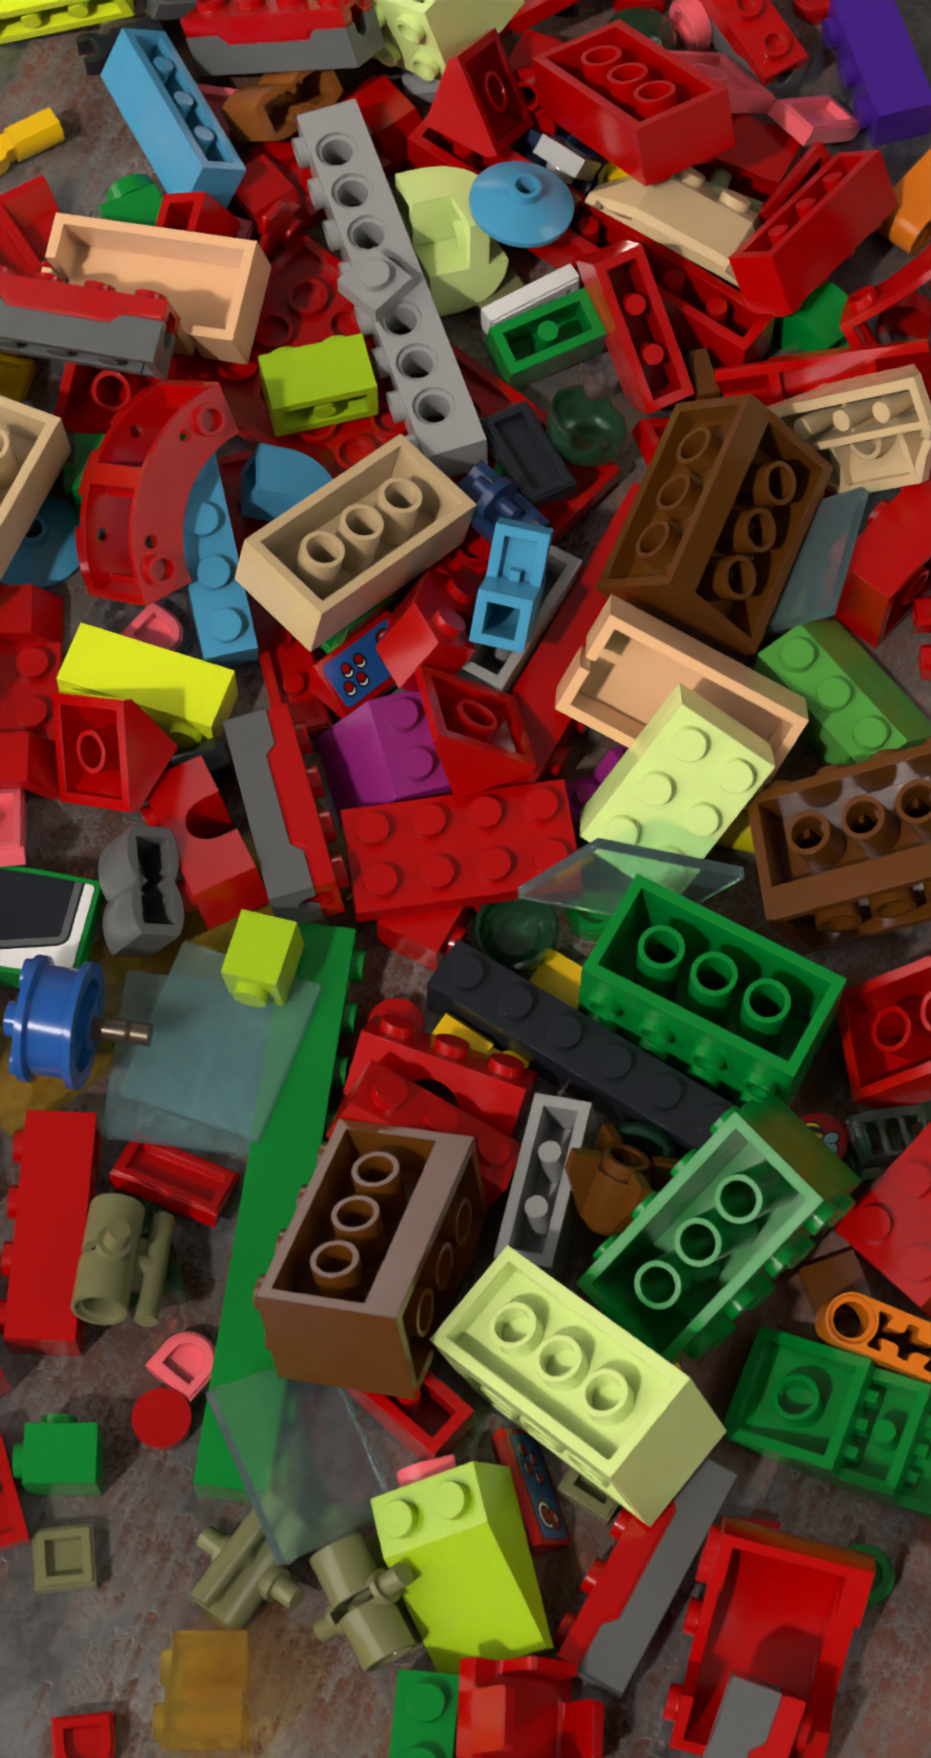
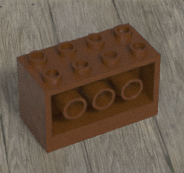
M753 394L676 403L595 589L607 599L612 594L724 655L755 654L765 636L766 627L778 598L784 591L786 579L797 553L804 543L805 534L815 510L823 498L826 484L834 466Z
M931 737L926 739L925 744L905 750L885 749L878 751L870 757V760L850 766L843 764L829 765L819 769L815 776L798 781L778 780L771 782L763 787V791L756 792L748 801L747 810L766 922L803 955L931 921Z
M347 1119L338 1120L329 1141H324L319 1148L317 1167L309 1184H304L299 1190L296 1211L288 1228H283L277 1237L275 1256L266 1274L263 1273L258 1277L254 1288V1307L260 1311L265 1329V1346L268 1351H271L278 1377L416 1399L437 1349L429 1339L451 1314L490 1220L474 1137Z

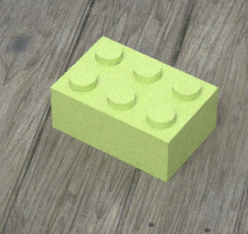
M679 682L580 811V836L636 874L638 873L677 893L774 770L775 763L771 744Z

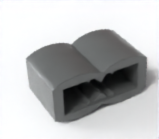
M131 825L107 845L100 855L98 865L99 882L103 894L108 901L103 915V933L112 956L150 958L179 937L182 931L184 906L179 889L174 883L179 869V852L176 840L169 828Z

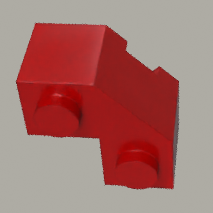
M428 570L389 616L386 623L388 626L387 630L379 639L375 649L399 689L419 692L414 674L419 664L455 676L476 652L477 649L469 641L478 590L467 578L458 574L448 575Z

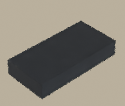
M526 400L479 420L487 439V446L503 473L516 483V491L537 510L576 493L577 482Z

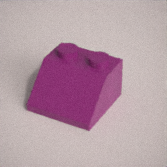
M409 690L368 700L316 737L343 838L340 810L451 795L449 782L433 743L420 692Z

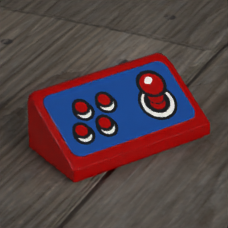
M388 610L381 613L348 640L319 660L312 668L308 689L342 719L366 701L380 698L397 685L375 649L379 639L387 630L388 626L386 623L391 615Z
M503 1427L495 1430L492 1436L491 1448L497 1465L510 1467L531 1555L540 1556L569 1546L571 1539L539 1442L523 1429Z

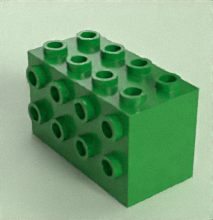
M637 873L582 967L578 1011L665 1064L683 1072L685 1076L713 1093L717 1089L726 1093L729 1097L737 1100L736 1103L739 1108L751 1099L759 1103L776 1096L789 1107L832 1028L847 979Z
M778 1096L759 1103L751 1099L740 1109L736 1105L728 1109L710 1128L709 1131L713 1134L711 1138L699 1150L694 1148L673 1167L670 1172L673 1176L672 1180L659 1193L657 1191L652 1192L635 1208L631 1214L634 1221L621 1235L618 1233L613 1234L596 1250L592 1256L595 1263L576 1282L582 1291L611 1321L672 1365L686 1357L694 1363L708 1350L711 1352L716 1350L736 1330L737 1326L732 1321H735L747 1309L750 1311L754 1310L776 1288V1285L770 1278H776L787 1267L791 1270L811 1252L816 1244L809 1237L811 1235L816 1236L827 1225L830 1228L833 1227L856 1204V1201L850 1194L862 1180Z

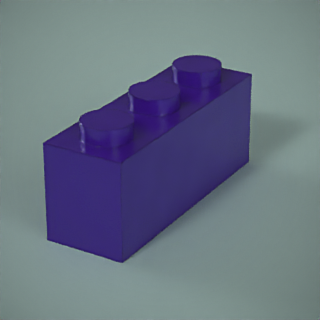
M830 0L828 16L822 20L821 25L823 40L827 49H834L838 59L837 72L840 84L843 89H850L854 99V117L859 122V129L865 128L872 147L930 134L931 88L895 0Z

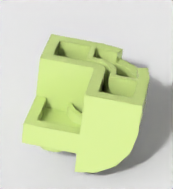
M450 166L424 167L395 174V202L439 317L467 310L477 306L476 302L488 298L504 279L509 261L498 241L488 236L476 224L470 212V190L478 175L463 168Z

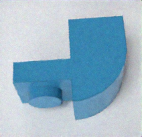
M259 443L241 470V516L271 522L333 479L317 461L299 451Z
M499 517L495 525L486 577L478 589L469 637L470 642L524 653L532 636L547 577L545 572L554 529Z

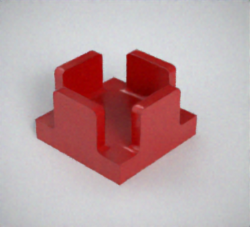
M476 1656L460 1659L456 1758H603L604 1704L601 1700L594 1699L572 1701V1678L578 1677V1663L538 1656H525L507 1660H494Z

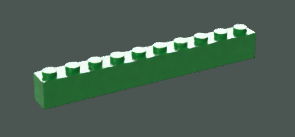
M314 923L299 924L298 926L305 945L285 1006L274 1004L193 1479L196 1494L200 1497L256 1504L264 1493L271 1495L272 1488L282 1489L287 1453L278 1452L281 1429H292L296 1394L287 1393L289 1379L280 1378L277 1375L271 1351H268L265 1346V1329L260 1311L254 1307L253 1293L258 1277L263 1273H267L275 1256V1245L280 1231L283 1228H288L294 1216L300 1188L304 1184H309L317 1167L319 1148L324 1141H329L330 1139L326 1137V1134L338 1111L332 1110L335 1090H344L348 1077L350 1057L342 1056L341 1051L344 1036L354 1037L358 1015V1003L349 1001L352 983H363L366 965V950L358 949L356 929Z

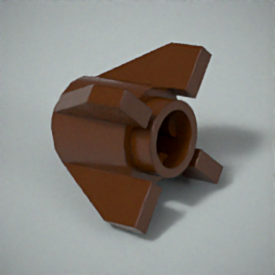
M607 1123L602 1124L595 1143V1150L572 1147L564 1168L576 1209L584 1219L585 1224L596 1233L610 1236L615 1233H622L634 1221L631 1214L635 1208L652 1192L657 1191L659 1193L672 1180L673 1176L670 1172L680 1160L652 1156L651 1160H649L639 1149L622 1144L623 1140L614 1124Z

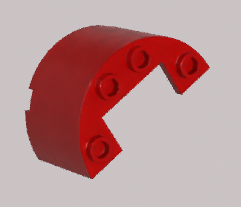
M728 1516L724 1517L722 1525L711 1522L695 1581L706 1584L703 1598L690 1597L682 1633L693 1636L683 1683H670L662 1719L674 1722L669 1747L703 1756L732 1668L780 1685L783 1689L788 1688L804 1694L807 1702L804 1712L813 1715V1721L803 1751L799 1752L791 1749L788 1758H824L831 1734L834 1699L854 1626L859 1628L861 1626L875 1575V1555Z

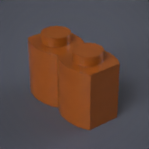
M334 69L264 73L258 84L247 85L236 90L229 96L221 110L236 142L279 141L291 136L298 130L297 115L334 105L340 98L343 89Z

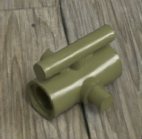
M117 1193L101 1194L92 1199L82 1242V1255L79 1258L71 1299V1311L76 1317L96 1325H115L120 1323L127 1317L131 1292L138 1294L134 1321L144 1327H153L158 1324L175 1227V1217L164 1212L155 1213L152 1216L149 1238L143 1239L141 1235L145 1208L141 1202L133 1197Z
M267 1493L261 1496L234 1534L228 1533L224 1535L214 1527L208 1526L202 1531L197 1540L198 1547L212 1556V1563L189 1593L192 1597L190 1601L208 1618L235 1636L239 1634L263 1599L270 1603L277 1600L290 1610L298 1607L305 1595V1589L290 1579V1571L286 1568L308 1540L310 1532L294 1517L284 1511V1506Z
M360 1533L345 1536L325 1546L311 1556L309 1562L330 1602L324 1610L325 1615L313 1624L314 1633L319 1640L329 1642L337 1635L346 1636L365 1673L385 1667L406 1654L411 1656L426 1649L401 1597V1590L413 1581L412 1572L402 1562H398L388 1569L376 1534L365 1538Z

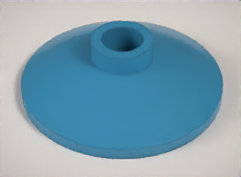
M506 161L488 167L477 176L470 190L469 208L476 224L491 238L513 247L535 248L556 241L567 231L574 213V201L570 190L563 180L547 168L525 161Z
M47 495L27 531L41 530V533L33 538L24 537L0 581L6 585L33 584L46 590L70 579L80 568L75 539V527H80V514L77 513L76 509L62 499Z

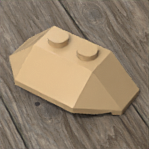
M691 167L673 174L664 183L647 187L630 175L597 185L588 194L584 202L738 286L729 257L762 226L759 214L749 209L751 202L747 198L730 189L724 188L722 193H719L703 184L705 177Z
M914 364L836 381L767 406L834 466L825 489L842 498L919 484L929 479L931 468V403L921 373Z

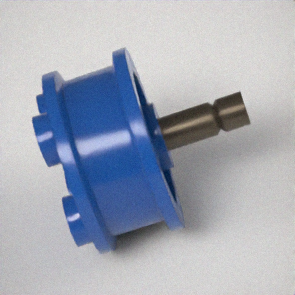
M38 954L33 959L26 958L20 974L18 1000L9 1001L3 1020L4 1035L12 1037L9 1073L15 1075L18 1081L32 1083L38 1075L63 1079L66 1088L80 1090L90 1076L100 1040L125 1044L129 1041L132 1045L149 1047L153 1036V1024L137 1021L131 1023L129 1020L103 1017L105 985L103 971L98 962L86 961L80 969L56 966L52 957L48 955Z

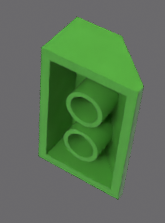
M836 619L800 623L757 654L754 671L806 698L809 721L799 736L827 766L835 764L850 766L870 760V757L878 751L885 749L905 750L925 744L926 739L931 737V721Z

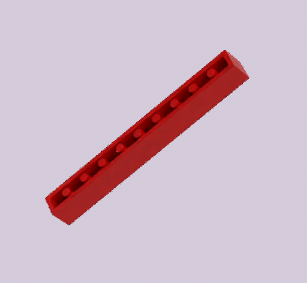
M633 483L511 692V695L516 697L537 767L530 775L489 789L545 782L549 780L551 775L557 778L560 777L570 759L572 748L568 745L575 732L585 733L588 729V726L555 709L556 690L580 646L586 648V636L608 600L595 587L640 485L637 483ZM487 904L379 919L377 922L378 944L435 972L457 939L464 943L466 942L469 929L463 927L462 924L469 915L470 918L473 911L482 913Z

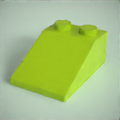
M472 1461L370 1499L383 1559L388 1569L396 1563L402 1562L412 1572L413 1581L401 1590V1597L438 1673L459 1675L460 1659L476 1656L494 1660H507L531 1656L553 1648L509 1466Z

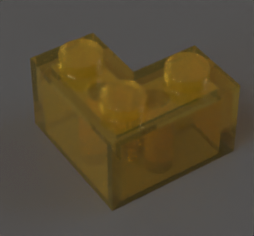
M248 1630L173 1631L172 1648L161 1649L160 1683L161 1687H165V1702H154L152 1733L153 1742H158L159 1751H164L168 1758H249L251 1639Z

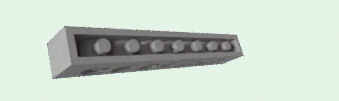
M356 98L297 115L299 137L292 139L293 151L299 168L308 167L312 179L307 180V186L315 210L324 208L328 220L323 221L322 225L328 247L331 252L339 250L344 261L338 263L340 277L370 250L364 249L366 246H376V249L412 276L413 289L379 321L375 322L357 306H354L360 332L363 334V337L371 335L375 344V348L370 349L375 373L379 380L387 378L392 391L386 393V398L395 424L404 422L408 435L404 437L448 478L470 472L480 460H483L488 465L486 436ZM353 204H358V205H359V206H356V207H348L349 205H353ZM399 330L410 331L403 335L394 334V332ZM415 373L427 374V376L422 378L409 377ZM433 416L445 418L440 422L426 421L427 418Z

